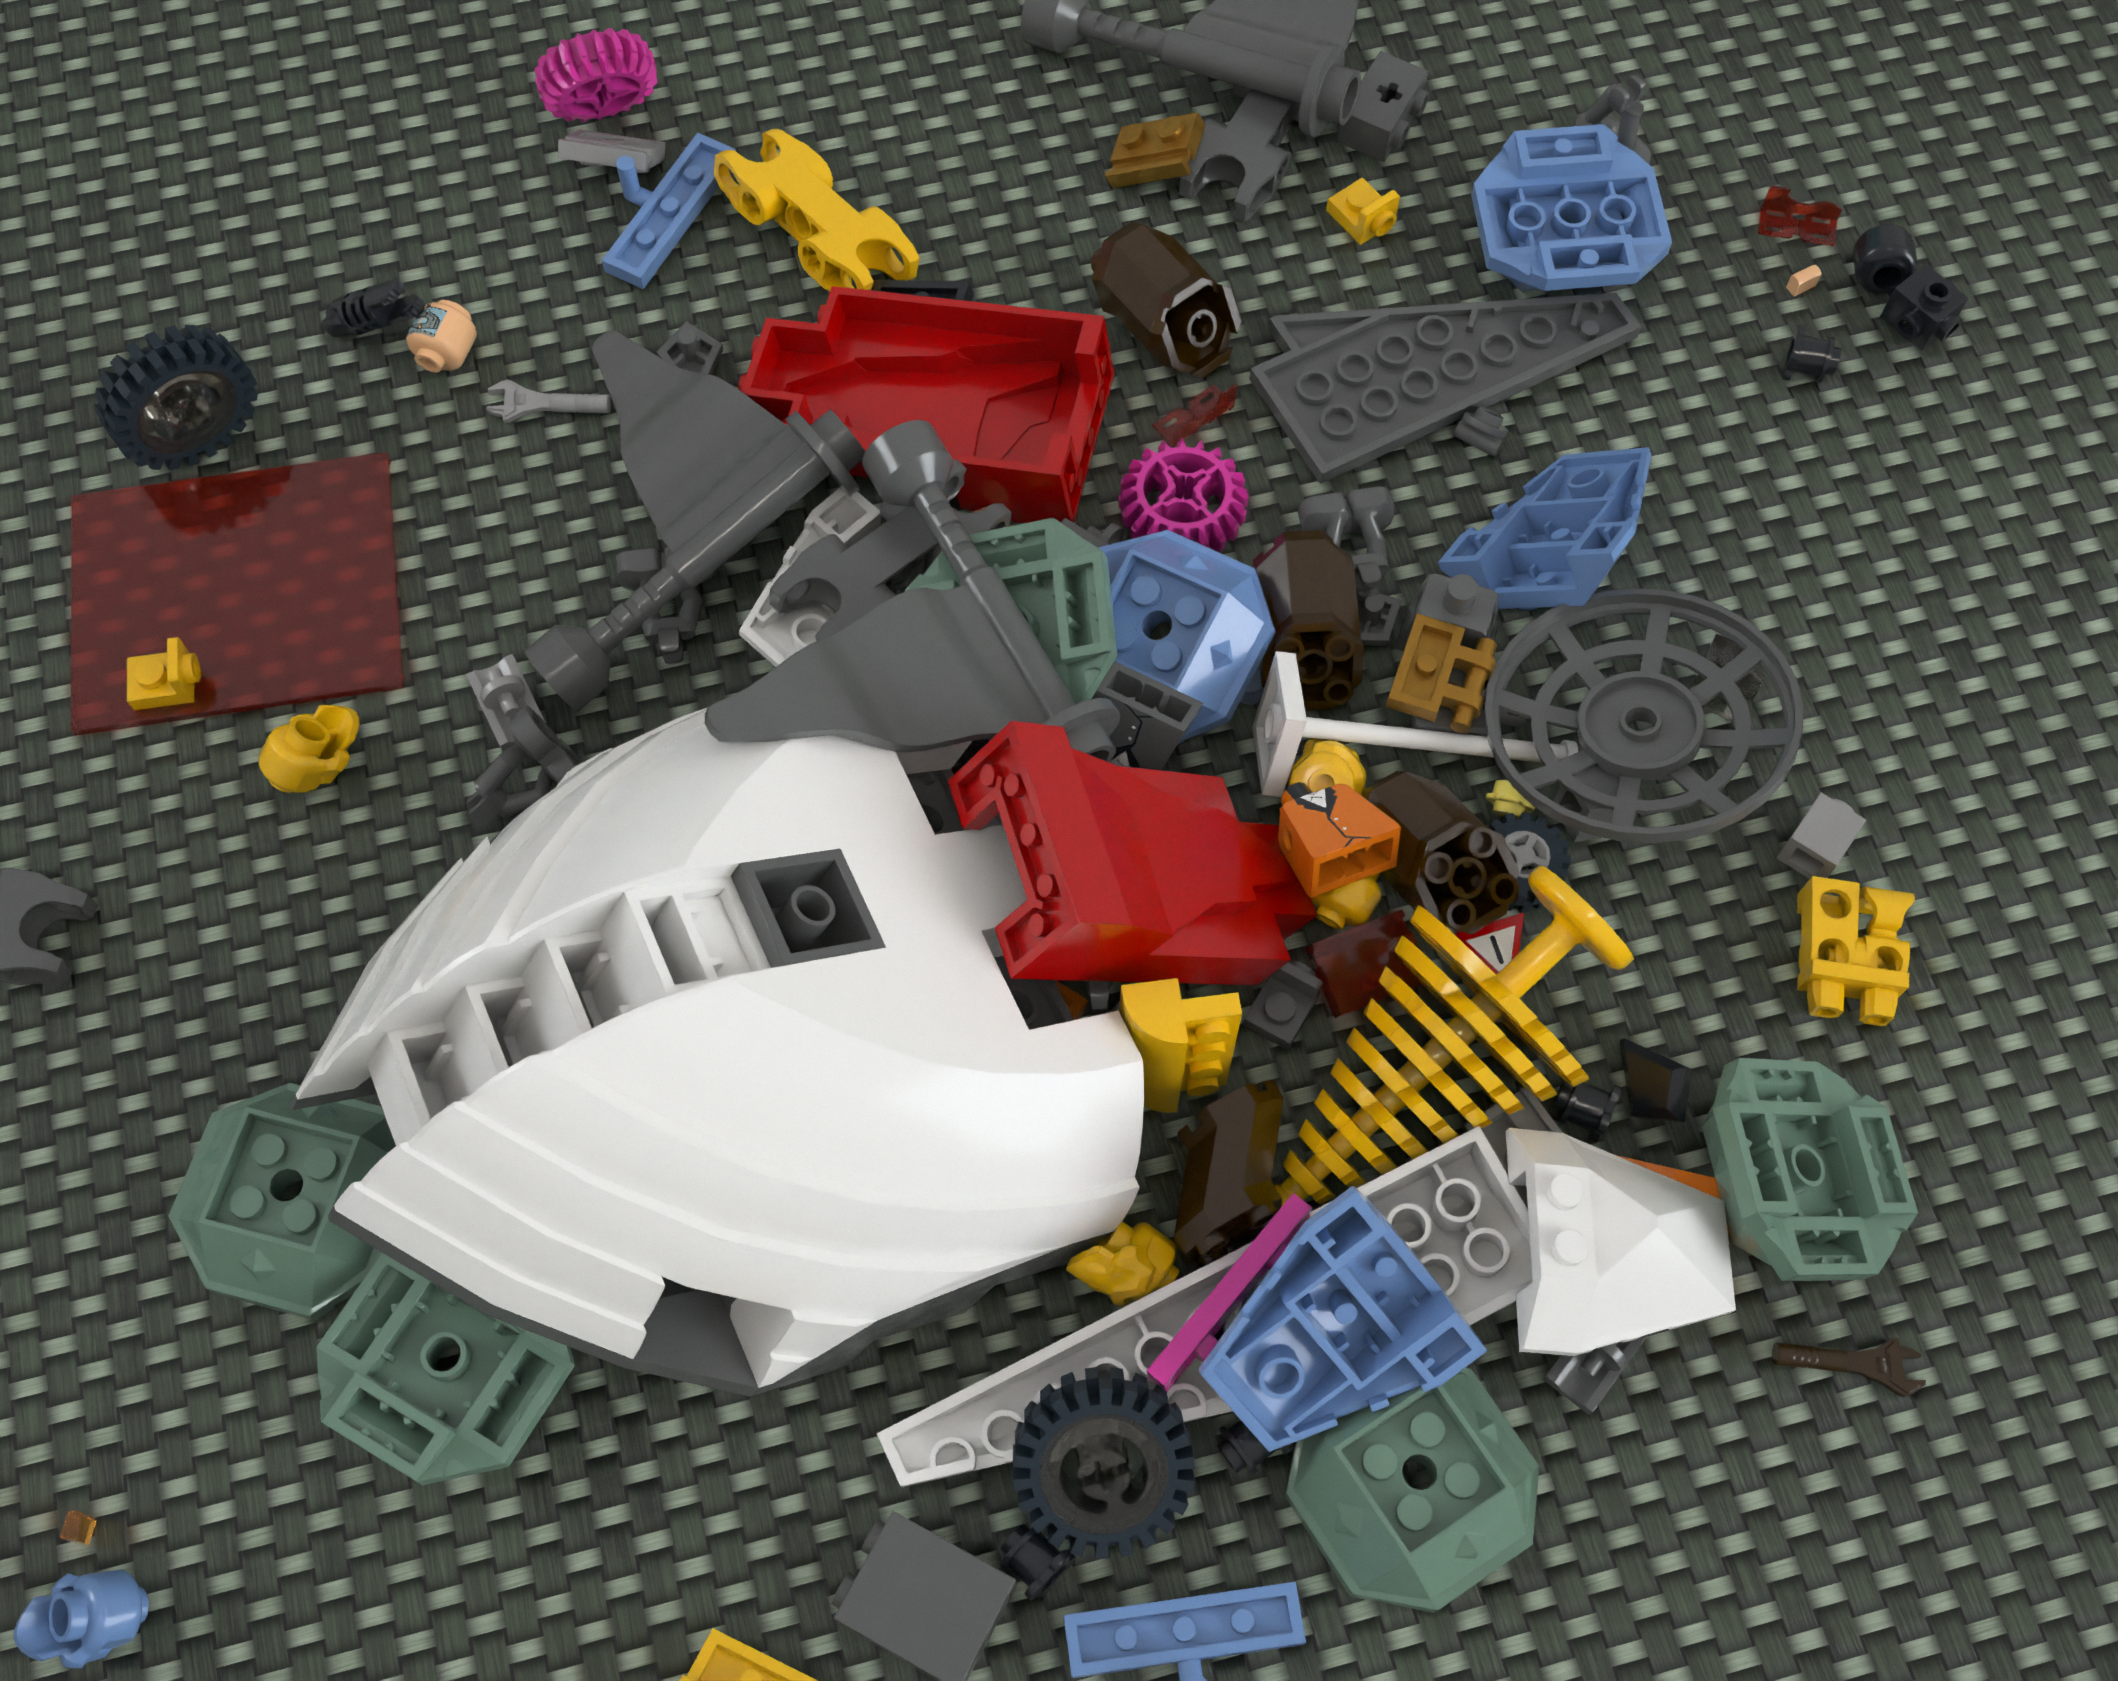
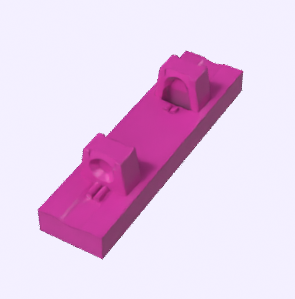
M1294 1193L1289 1197L1147 1369L1150 1381L1155 1385L1158 1384L1168 1392L1195 1358L1202 1363L1218 1342L1213 1336L1267 1270L1270 1271L1304 1222L1310 1218L1311 1206Z

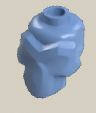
M123 1569L89 1573L82 1576L67 1573L51 1588V1595L34 1597L26 1606L16 1623L13 1639L19 1650L30 1658L44 1661L59 1656L63 1666L82 1668L88 1662L104 1658L112 1648L120 1647L130 1642L137 1635L140 1624L145 1621L148 1615V1596L144 1588L138 1587L134 1577Z

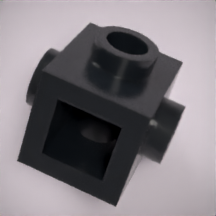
M1925 264L1894 289L1880 317L1896 329L1903 338L1908 339L1923 351L1936 339L1942 342L1946 341L1959 328L1963 321L1959 314L1969 298L1960 292L1954 284L1948 282L1930 266Z

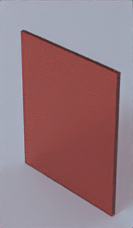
M375 453L71 495L70 728L74 736L404 688L403 682L405 677L402 668L390 475L391 459L388 453ZM179 637L187 650L197 655L200 664L201 680L198 683H194V702L133 710L127 702V658L167 652V639Z

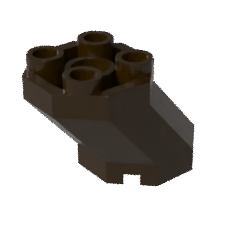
M1131 222L1103 241L1102 247L1094 252L1091 260V268L1094 272L1092 281L1103 312L1116 316L1163 366L1203 378L1229 360L1233 347L1228 346L1231 333L1238 334L1242 322L1231 288L1218 284L1171 235L1146 225Z
M1323 530L1282 532L1273 541L1274 546L1265 555L1262 551L1253 559V568H1255L1259 576L1276 631L1259 664L1262 687L1265 688L1275 652L1296 653L1305 710L1332 709L1335 705L1345 704L1353 696V689L1362 682L1364 646L1360 634L1354 563L1352 556L1345 549L1342 548L1341 550L1333 543L1332 538Z
M1395 771L1362 791L1361 796L1401 826L1397 865L1380 874L1414 910L1419 905L1447 928L1468 934H1474L1507 914L1509 904L1515 901L1519 891V883L1517 881L1519 869L1501 833L1488 829L1444 784L1409 772Z
M1273 1080L1263 1081L1262 1092L1258 1091L1254 1083L1236 1089L1206 1106L1197 1114L1202 1125L1193 1133L1187 1124L1177 1132L1178 1146L1185 1156L1187 1163L1174 1232V1243L1186 1265L1196 1262L1199 1268H1202L1229 1254L1227 1249L1246 1239L1248 1243L1253 1242L1282 1206V1198L1271 1179L1284 1097Z

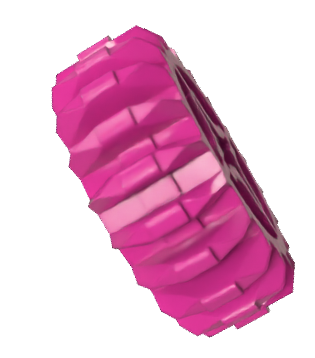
M608 28L604 32H596L593 29L588 34L581 35L577 33L576 37L570 40L562 39L559 46L547 49V55H542L538 59V66L534 69L540 100L544 103L546 110L551 111L554 117H564L565 121L579 119L581 122H586L594 118L600 121L602 117L610 115L615 117L618 112L630 111L632 105L643 103L644 97L651 95L654 92L653 87L658 83L655 59L652 51L648 48L647 42L642 41L639 34H630L628 30L624 29L615 32L613 28Z
M1183 438L1180 439L1177 447L1171 448L1162 440L1158 446V453L1145 448L1141 461L1132 459L1128 474H1124V478L1121 480V494H1119L1118 507L1122 512L1121 521L1124 528H1131L1130 536L1132 539L1169 530L1221 553L1226 546V540L1234 541L1238 536L1239 527L1245 523L1247 514L1245 507L1248 505L1249 495L1247 489L1244 488L1245 479L1243 473L1235 472L1236 465L1234 464V459L1221 461L1222 453L1219 447L1210 452L1204 451L1202 440L1195 445V448L1186 447ZM1156 487L1160 491V496H1158V502L1150 507L1146 496ZM1216 495L1221 506L1211 514L1207 509L1210 497Z

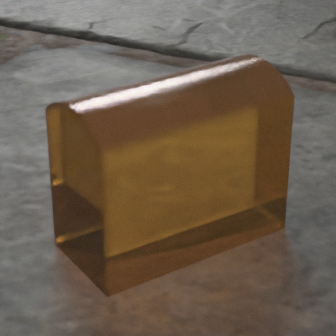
M77 1510L69 1511L59 1538L72 1543L89 1545L97 1520L93 1516Z

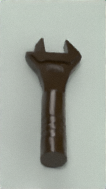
M1892 1338L1875 1349L1858 1352L1775 1342L1772 1348V1361L1774 1365L1859 1374L1880 1383L1901 1397L1912 1395L1926 1385V1380H1905L1902 1359H1917L1921 1357V1354L1911 1348L1900 1346L1898 1338Z

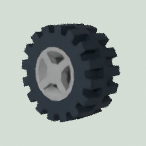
M1522 812L1519 819H1515L1513 813L1507 814L1502 822L1496 819L1488 828L1503 835L1519 869L1517 877L1519 891L1515 901L1509 904L1508 911H1511L1514 905L1519 906L1520 912H1529L1533 905H1535L1536 909L1543 907V904L1532 892L1528 883L1529 875L1539 865L1545 866L1564 881L1571 864V855H1566L1569 849L1567 840L1559 841L1558 839L1561 831L1556 825L1548 829L1545 826L1548 820L1539 816L1537 822L1532 821L1531 813Z

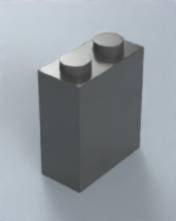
M892 1511L886 1523L878 1519L868 1533L861 1549L868 1556L858 1575L855 1576L849 1572L840 1584L832 1601V1605L838 1608L834 1620L847 1630L936 1681H968L1017 1587L1016 1579L899 1513Z

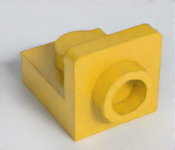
M1362 177L1328 198L1326 211L1362 245L1374 236H1383L1394 226L1397 220L1396 215L1400 195L1395 190H1391L1381 196Z
M179 637L167 639V652L127 658V702L133 710L194 702V683H198L201 680L200 664L197 655L190 653Z

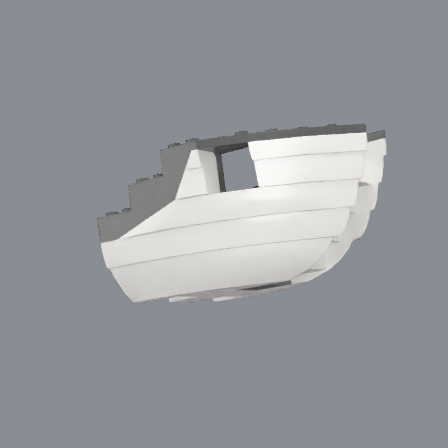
M707 708L669 721L615 748H609L572 768L565 774L556 788L520 813L501 833L490 841L486 836L466 860L463 861L460 858L368 962L290 1104L291 1110H297L377 1094L396 1145L370 1169L361 1181L353 1182L344 1191L328 1215L329 1221L488 1316L626 1369L745 1396L757 1395L844 1368L874 1340L965 1313L995 1285L1068 1264L1072 1257L1093 1246H1098L1123 1221L1140 1188L1135 1174L1140 1156L1143 1128V1059L1119 1011L1074 1020L1055 980L1010 978L995 927L1028 899L1004 826L984 827L981 830L963 829L948 780L954 775L951 768L972 741L917 752L890 751L855 739L837 736L765 742H720L706 728L704 722ZM662 1277L686 1287L694 1288L691 1291L660 1299L665 1288Z

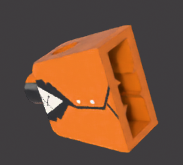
M1297 782L1290 785L1283 792L1281 797V804L1283 806L1280 808L1279 846L1310 898L1396 867L1401 826L1348 785L1336 784L1313 793L1305 783Z

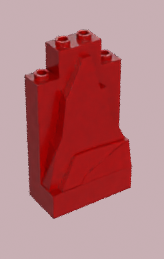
M832 286L826 305L822 304L819 308L817 323L766 318L760 336H756L753 340L751 349L752 360L747 374H743L739 380L738 390L788 426L786 418L794 411H797L810 425L830 409L845 424L865 451L875 439L894 426L913 420L928 421L935 428L953 460L957 459L967 468L964 473L965 484L955 496L959 501L960 508L976 511L994 503H1003L1012 512L1010 521L1017 523H1029L1049 518H1055L1059 522L1066 518L1074 523L1115 373L1104 316ZM862 461L849 471L851 476L869 478L863 468Z
M1010 721L948 780L963 829L981 830L1000 814L1028 899L995 927L1011 979L1150 982L1178 978L1179 983L1258 985L1291 961L1284 940L1318 916L1311 898L1306 894L1280 849L1278 842L1279 825L1239 822L1223 777L1117 766L1071 748L1064 727Z

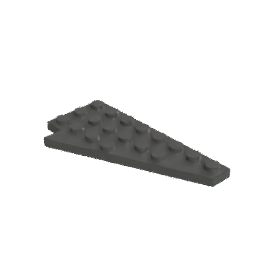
M1617 293L1276 315L1269 318L1268 330L1284 353L1252 367L1249 379L1318 482L1322 484L1462 419L1465 411L1476 412L1478 406L1486 408L1638 338L1642 326Z

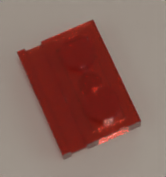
M1403 910L1323 939L1305 948L1307 954H1311L1317 967L1315 973L1317 978L1323 982L1322 989L1334 1018L1366 1007L1371 998L1378 1002L1391 997L1379 983V979L1386 966L1410 988L1422 984L1394 952L1401 936L1406 937L1419 949L1412 931L1408 932L1403 921L1405 917Z

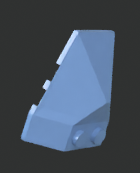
M1649 447L1563 455L1523 486L1526 495L1509 508L1507 503H1501L1493 509L1494 520L1484 528L1476 531L1475 528L1470 527L1462 533L1438 561L1441 571L1451 578L1459 574L1469 575L1477 582L1478 586L1494 590L1498 593V609L1519 608L1523 611H1529L1542 607H1557L1561 604L1584 606L1607 576L1636 532L1652 457Z
M1351 1186L1304 1222L1199 1367V1372L1270 1452L1338 1426L1337 1418L1368 1406L1372 1412L1390 1406L1389 1398L1420 1386L1423 1392L1437 1388L1488 1350L1433 1275L1372 1201L1354 1186Z

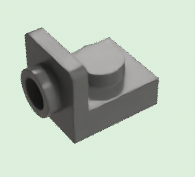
M1295 960L1289 961L1267 978L1244 1017L1242 1026L1289 1051L1318 1001L1323 982L1316 978L1315 972L1307 965Z

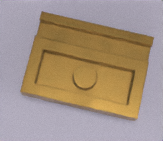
M1196 112L1121 127L1110 159L1113 167L1112 170L1106 171V179L1113 188L1190 175L1189 161L1196 157L1206 124L1199 113Z

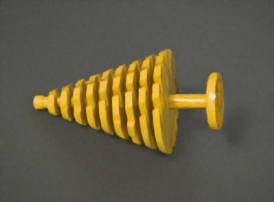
M1539 865L1531 872L1528 883L1532 892L1554 918L1497 975L1443 923L1425 908L1418 905L1410 922L1429 946L1463 980L1475 996L1469 999L1420 949L1406 937L1401 936L1394 952L1454 1018L1446 1024L1401 978L1396 976L1387 966L1385 967L1379 979L1380 985L1385 988L1388 994L1431 1039L1421 1048L1372 998L1370 999L1363 1013L1408 1061L1396 1071L1355 1027L1353 1028L1346 1043L1381 1078L1384 1084L1373 1093L1351 1069L1337 1058L1330 1073L1361 1108L1351 1117L1324 1089L1321 1090L1315 1101L1316 1107L1338 1130L1327 1139L1309 1120L1305 1119L1298 1135L1315 1154L1305 1163L1294 1151L1289 1150L1282 1165L1290 1176L1282 1184L1275 1185L1282 1198V1206L1293 1193L1303 1201L1310 1195L1319 1204L1335 1198L1333 1192L1323 1182L1331 1172L1349 1188L1367 1183L1364 1177L1347 1160L1356 1150L1382 1175L1398 1168L1393 1160L1371 1138L1380 1127L1412 1159L1429 1152L1395 1116L1406 1105L1443 1144L1458 1137L1459 1135L1418 1094L1429 1083L1474 1128L1480 1126L1482 1129L1492 1124L1493 1122L1443 1071L1452 1061L1507 1115L1525 1109L1504 1083L1468 1047L1475 1039L1521 1085L1541 1102L1557 1095L1556 1090L1541 1072L1534 1067L1531 1061L1497 1027L1495 1022L1499 1018L1533 1053L1569 1085L1576 1086L1589 1080V1076L1581 1068L1582 1066L1565 1049L1564 1045L1537 1019L1538 1017L1520 998L1574 946L1581 944L1609 968L1621 970L1634 960L1633 954L1626 944L1580 895L1555 873L1542 865Z

